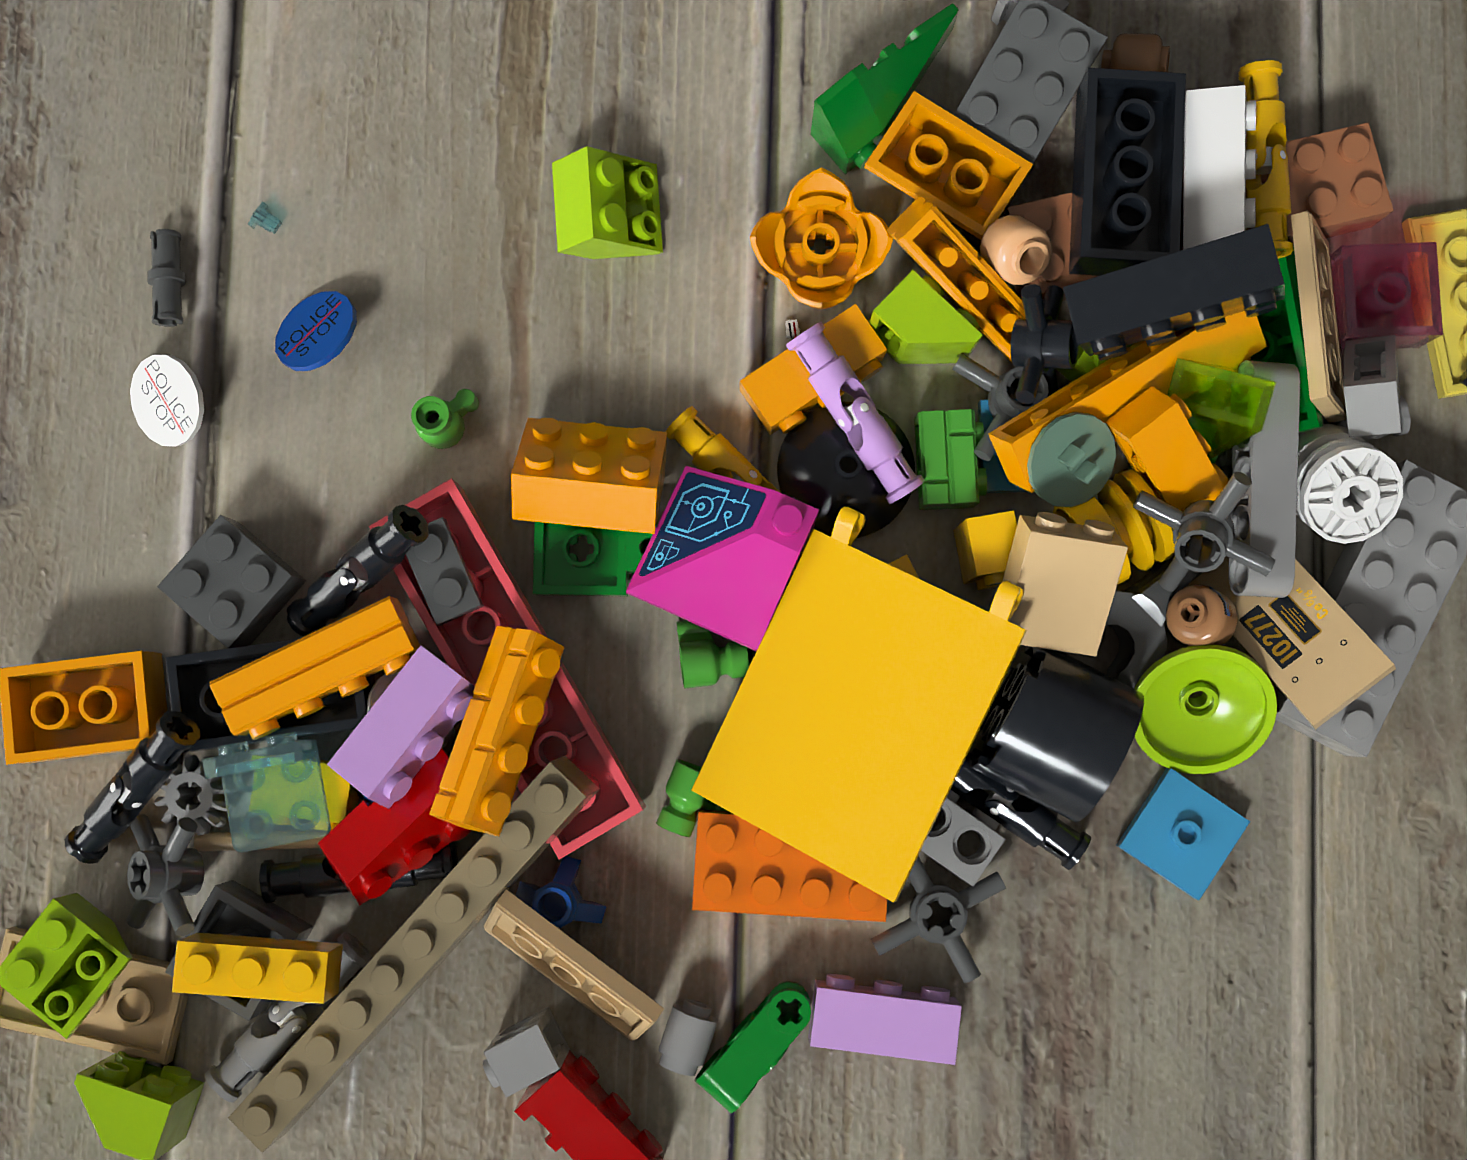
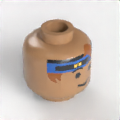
M1199 584L1184 587L1175 593L1168 603L1166 611L1167 626L1172 635L1188 646H1222L1234 634L1238 621L1236 608L1229 597L1210 586Z

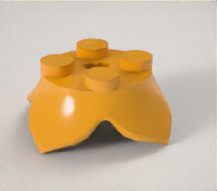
M821 167L797 182L790 192L786 207L782 211L769 212L759 219L751 232L750 242L760 264L770 274L784 282L790 294L797 301L812 308L827 309L844 302L851 295L858 281L872 274L882 265L891 249L894 238L886 231L889 227L882 218L873 212H860L854 205L852 192L842 179ZM821 238L826 240L825 246L831 245L832 249L826 250L825 254L814 253L815 250H810L809 247L814 246L815 239Z

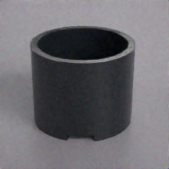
M1027 646L1024 653L1029 655L1030 658L1025 665L1019 663L1015 668L1012 667L1004 679L980 727L982 730L980 739L984 741L981 751L976 748L973 749L968 765L981 774L1071 821L1079 822L1097 805L1121 767L1141 720L1144 695L1062 651Z

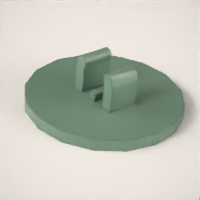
M1072 412L1055 418L1041 430L1031 446L1027 462L1029 483L1037 496L1053 506L1073 507L1089 501L1102 490L1112 474L1116 459L1115 438L1107 424L1091 414Z

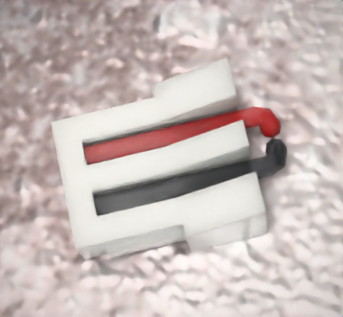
M797 319L786 321V338L794 339L799 336L800 330Z

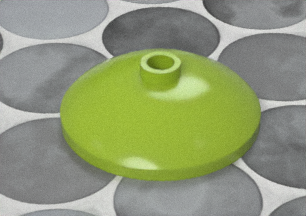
M1189 646L1171 652L1149 667L1134 688L1144 695L1143 712L1135 734L1137 743L1153 761L1163 767L1172 768L1181 773H1216L1242 763L1264 744L1273 729L1276 719V694L1264 669L1245 653L1226 646ZM1203 691L1202 695L1197 698L1189 697L1194 692Z

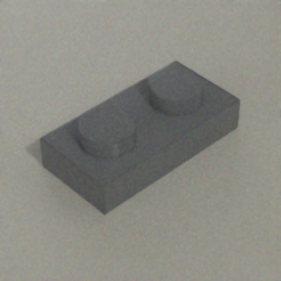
M443 517L428 523V538L421 545L411 546L405 552L434 621L438 626L484 607L450 527Z

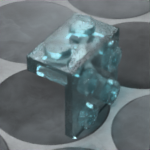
M292 732L266 737L268 747L249 750L248 741L219 746V756L202 759L205 779L219 777L222 779L232 845L237 852H248L320 838L330 832L331 824L316 740L298 741L297 733Z

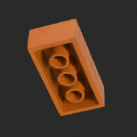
M699 809L692 910L886 922L887 899L729 811Z

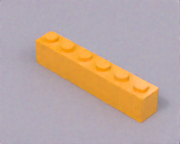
M1243 311L1226 316L1225 325L1211 330L1196 332L1195 326L1175 331L1176 339L1160 345L1147 346L1146 340L1137 342L1127 348L1128 353L1108 359L991 431L988 435L1008 481L1031 493L1034 492L1029 483L1027 469L1031 446L1041 430L1057 417L1072 412L1088 413L1105 423L1151 386L1169 397L1172 394H1176L1181 399H1184L1190 394L1206 390L1212 385L1214 379L1229 370L1239 368L1240 364L1245 360L1250 361L1251 356L1267 347L1257 316L1246 317V313Z

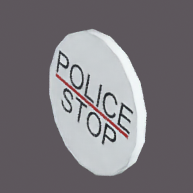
M157 354L143 360L133 374L130 388L132 410L138 425L151 440L162 446H181L194 438L202 424L204 414L203 392L197 377L184 361L173 355Z

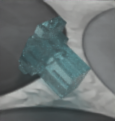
M262 201L260 206L254 211L248 225L252 229L258 225L268 232L275 234L282 222L268 213V205Z

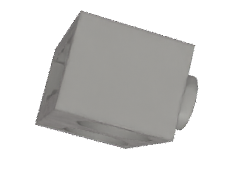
M1396 335L1345 341L1343 388L1349 437L1363 436L1374 439L1391 433H1401L1400 380Z
M950 789L941 808V820L937 826L931 828L921 851L974 887L1005 841V838L995 832L999 823L987 814L975 808L970 815L956 805L960 796ZM974 830L980 838L979 849L973 855L963 856L957 848L958 838L965 831Z
M547 1007L499 1032L484 1051L487 1058L483 1060L485 1074L494 1088L501 1087L506 1098L560 1070L570 1050L550 1008Z

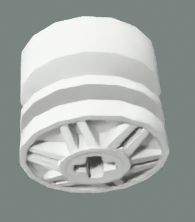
M1329 423L1323 424V427L1299 433L1296 515L1324 539L1342 544L1364 541L1382 531L1396 515L1403 498V477L1396 462L1361 437H1349L1347 427Z

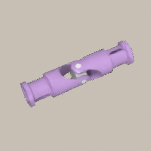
M819 322L791 340L786 346L789 351L795 350L810 373L809 382L836 423L847 434L848 441L866 469L875 472L888 492L886 496L889 504H892L915 490L925 480L921 475H915L901 453L903 446L885 419L876 410L874 402L845 357L836 354L823 334L824 325L822 322ZM840 390L848 393L855 399L851 405L842 406Z

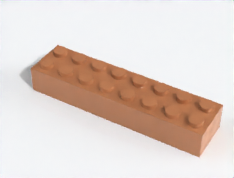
M1369 122L1286 142L1291 213L1287 216L1288 241L1293 243V246L1292 214L1308 211L1313 215L1325 238L1372 228L1394 211ZM1184 166L1182 174L1180 251L1183 250ZM1269 174L1261 175L1262 185L1267 181ZM1072 192L1011 206L1006 209L1003 217L1007 215L1023 217L1045 230L1051 240L1052 253L1049 264L1044 272L1030 283L1014 285L1016 294L1021 300V290L1029 284H1036L1041 288L1043 299L1045 291L1049 286L1055 285L1063 289L1065 286L1097 277L1069 274Z

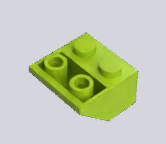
M589 146L552 162L558 253L589 259L646 256L663 253L657 164Z
M914 270L873 310L869 323L886 346V353L898 364L956 363L962 353L969 357L983 336L977 330L979 328L978 322L966 310L964 311L962 308L956 310L943 298L945 295L944 291L936 281L927 275L921 278Z
M73 893L53 898L0 965V986L67 1039L72 1036L131 961L132 956L115 923L80 894Z
M119 1051L117 1054L115 1053L77 1073L74 1081L75 1087L103 1147L139 1160H157L186 1138L205 1083L191 1078L192 1073L184 1068L177 1066H164L160 1068L146 1063L147 1058L130 1057L124 1051Z

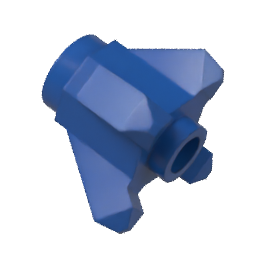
M568 856L563 857L552 882L539 887L535 884L520 881L516 892L517 898L560 930L561 927L572 921L602 923L606 906L583 900L574 883L581 860Z

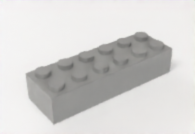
M1408 460L1397 463V467L1403 477V498L1396 515L1377 534L1364 541L1347 543L1323 588L1395 664L1396 669L1316 730L1276 685L1274 686L1277 699L1275 720L1344 756H1368L1467 555V491Z

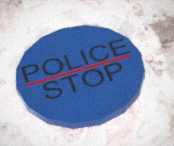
M325 291L307 297L292 308L282 321L275 339V352L280 361L294 371H311L326 365L338 356L351 340L357 325V311L351 300L337 291Z

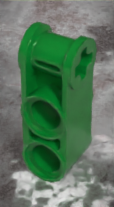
M791 981L782 982L775 986L758 1007L750 1012L736 1027L726 1044L719 1048L698 1072L694 1081L730 1113H733L751 1094L758 1081L773 1069L783 1057L789 1045L807 1026L811 1018L810 998L805 988ZM783 999L785 1002L790 1003L797 999L799 1013L795 1015L789 1011L782 1015L780 1001Z

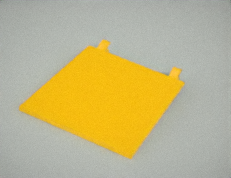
M843 507L836 518L831 537L816 529L813 530L691 791L886 899L896 902L1027 632L1026 629L1009 622L1023 598L1024 590L1008 581H1003L997 589L988 612L852 547L851 545L862 530L866 519L862 513L849 507Z

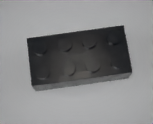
M1088 68L1076 95L1069 274L1101 276L1180 251L1186 73Z
M1269 224L1063 287L1077 343L1089 356L1098 355L1099 360H1108L1128 353L1127 345L1146 340L1147 346H1155L1172 341L1177 338L1175 331L1195 326L1196 332H1203L1226 324V316L1245 311L1246 317L1266 314L1277 309V301L1285 299V283Z
M298 639L165 657L171 711L185 714L197 724L200 730L199 740L191 749L184 750L183 753L354 730L367 714V699L375 683V674L366 677L369 686L346 697H342L340 692L337 691L322 699L325 705L322 709L297 719L293 712L277 720L280 729L262 738L252 740L250 734L234 736L230 732L222 714V708L218 705L210 688V681Z

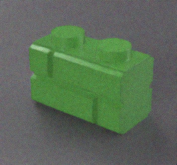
M973 409L918 412L914 418L917 475H921L925 480L918 487L919 510L974 508L980 503L979 496H986L987 493L986 469L978 468L977 455L974 453V449L984 435L983 422H975V411Z

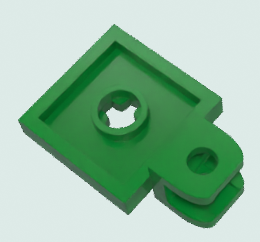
M535 522L533 594L538 596L628 597L626 590L629 574L634 575L653 534ZM586 536L587 543L594 545V552L587 555L586 561L578 562V556L569 551L570 545L578 544L579 537Z

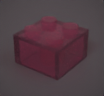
M1436 242L1342 245L1330 254L1341 350L1345 349V341L1390 335H1396L1397 348H1420L1443 335Z

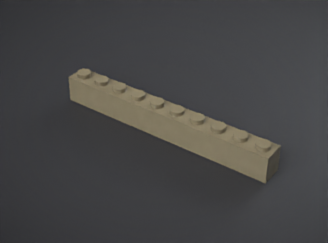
M566 756L549 762L511 804L510 813L505 819L500 836L484 834L235 1109L228 1117L229 1120L262 1153L284 1136L489 912L505 890H509L600 788Z

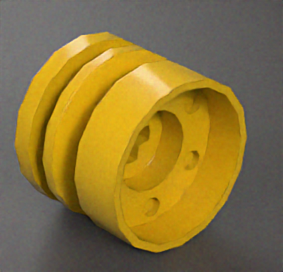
M1125 469L1115 474L1113 481L1108 479L1102 490L1097 493L1098 500L1093 496L1089 501L1073 507L1054 506L1053 514L1064 517L1068 523L1084 525L1086 520H1097L1110 524L1115 528L1116 533L1128 546L1118 584L1129 579L1131 575L1130 562L1138 569L1146 571L1152 568L1155 561L1163 562L1175 554L1172 528L1133 508V504L1142 490L1156 497L1142 476L1133 469Z

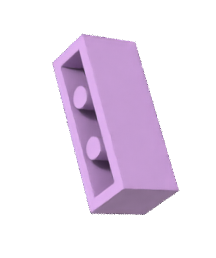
M420 645L327 765L365 797L390 809L394 802L407 794L411 788L414 776L426 761L431 760L438 754L442 748L443 739L456 722L464 718L470 699L473 698L475 686Z
M827 974L826 981L815 980L808 1034L809 1043L812 1047L955 1065L962 1006L956 998L950 997V990L940 987L922 986L921 993L902 991L903 985L893 981L874 980V986L869 987L855 985V978L850 976Z

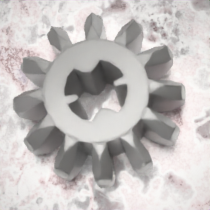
M197 755L185 756L183 765L178 764V767L170 776L171 779L168 778L160 788L165 791V796L158 797L153 802L156 806L167 805L168 807L161 821L168 824L176 820L178 823L184 817L191 818L198 825L197 835L208 834L211 825L215 827L224 826L227 821L223 811H235L238 807L233 800L227 799L228 793H235L240 787L237 783H225L232 769L229 766L216 769L217 760L213 756H205L201 762ZM200 786L202 789L197 796L200 803H194L192 800L196 795L193 787Z

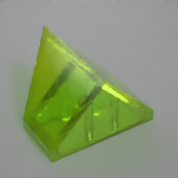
M1177 358L1167 396L1170 397L1172 394H1176L1188 406L1192 413V417L1188 419V422L1192 429L1197 430L1210 445L1211 452L1207 454L1210 460L1263 430L1277 382L1233 367Z

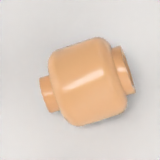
M1015 215L1004 216L992 223L984 233L980 245V256L1003 280L1013 285H1025L1038 278L1049 264L1052 253L1051 240L1045 230L1023 217Z

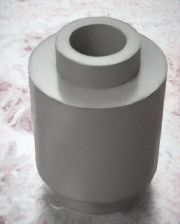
M685 999L683 1005L674 1004L672 1006L658 1049L662 1053L659 1061L661 1066L678 1074L695 1076L698 1066L704 1065L718 1020L710 1015L712 1007L693 999Z

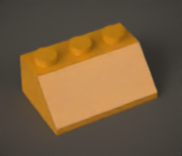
M914 91L865 163L864 168L914 199L922 196L934 204L948 220L982 240L988 227L1002 217L1021 188L1033 164Z

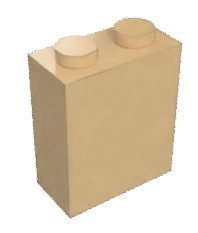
M1039 512L1037 517L1019 516L1003 581H1008L1024 590L1023 598L1009 622L1027 630L1020 645L1097 656L1128 550V546L1116 533L1112 525L1097 520H1086L1084 525L1068 523L1064 517L1049 512Z

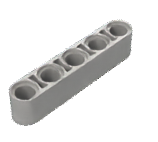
M1245 360L1240 364L1235 376L1232 476L1235 472L1244 473L1251 479L1252 484L1230 513L1235 528L1234 538L1276 560L1270 573L1264 576L1229 558V584L1232 592L1238 596L1284 598L1289 595L1294 584L1300 373L1294 364Z

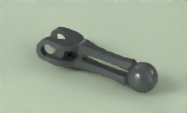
M1175 554L1173 557L1161 562L1132 586L1122 592L1115 591L1106 625L1113 628L1119 638V652L1108 667L1107 675L1132 688H1135L1137 682L1149 667L1166 655L1167 637L1164 622L1166 620L1168 603L1175 593L1187 587L1190 581L1199 573L1189 570L1174 591L1171 592L1163 589L1159 585L1158 580L1175 557Z

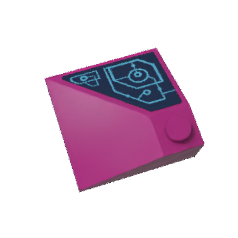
M685 466L655 529V534L652 535L627 587L626 593L757 651L813 530L819 509L769 488Z

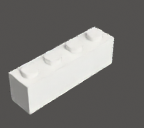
M1245 85L1185 90L1183 250L1246 231V228L1255 227L1256 200L1255 198H1246V179H1256V149L1246 150V131L1256 130V100L1247 101Z

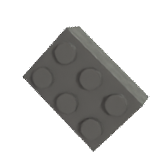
M1019 0L954 116L1034 165L1075 96L1088 68H1091L1108 37L1044 0Z

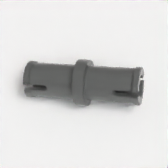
M157 229L156 232H150L152 269L147 272V282L152 286L153 315L151 318L152 323L155 325L174 327L177 324H183L181 287L186 284V274L181 270V234L171 229Z

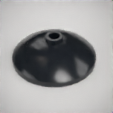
M842 401V406H849L853 402ZM820 406L805 414L806 420L787 433L780 448L777 462V480L780 492L819 509L813 530L816 529L830 537L836 518L843 507L852 508L865 516L864 526L856 538L871 535L886 527L903 510L911 492L894 503L889 504L886 499L888 492L875 472L866 469L848 441L847 434L836 423L827 407L821 408ZM876 409L903 446L901 453L915 473L913 451L905 433L887 414ZM846 457L852 458L856 462V470L852 473L842 471L839 466L841 459Z

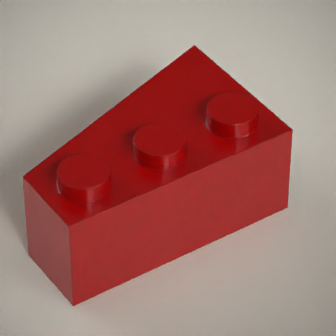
M442 748L434 758L425 762L412 779V785L407 794L394 802L390 809L376 802L369 805L368 802L363 800L318 843L331 867L359 906L369 899L383 895L388 891L393 882L409 871L423 867L439 850L452 841H459L465 838L472 831L429 815L436 794L439 793V785L449 760L448 755Z
M570 1050L560 1070L531 1084L514 1110L523 1121H526L533 1115L550 1132L545 1137V1142L555 1152L562 1147L573 1160H663L660 1156L663 1149L657 1139L647 1129H643L640 1132L628 1118L631 1115V1111L621 1097L615 1092L608 1095L597 1082L600 1076L591 1062L582 1055L576 1058Z

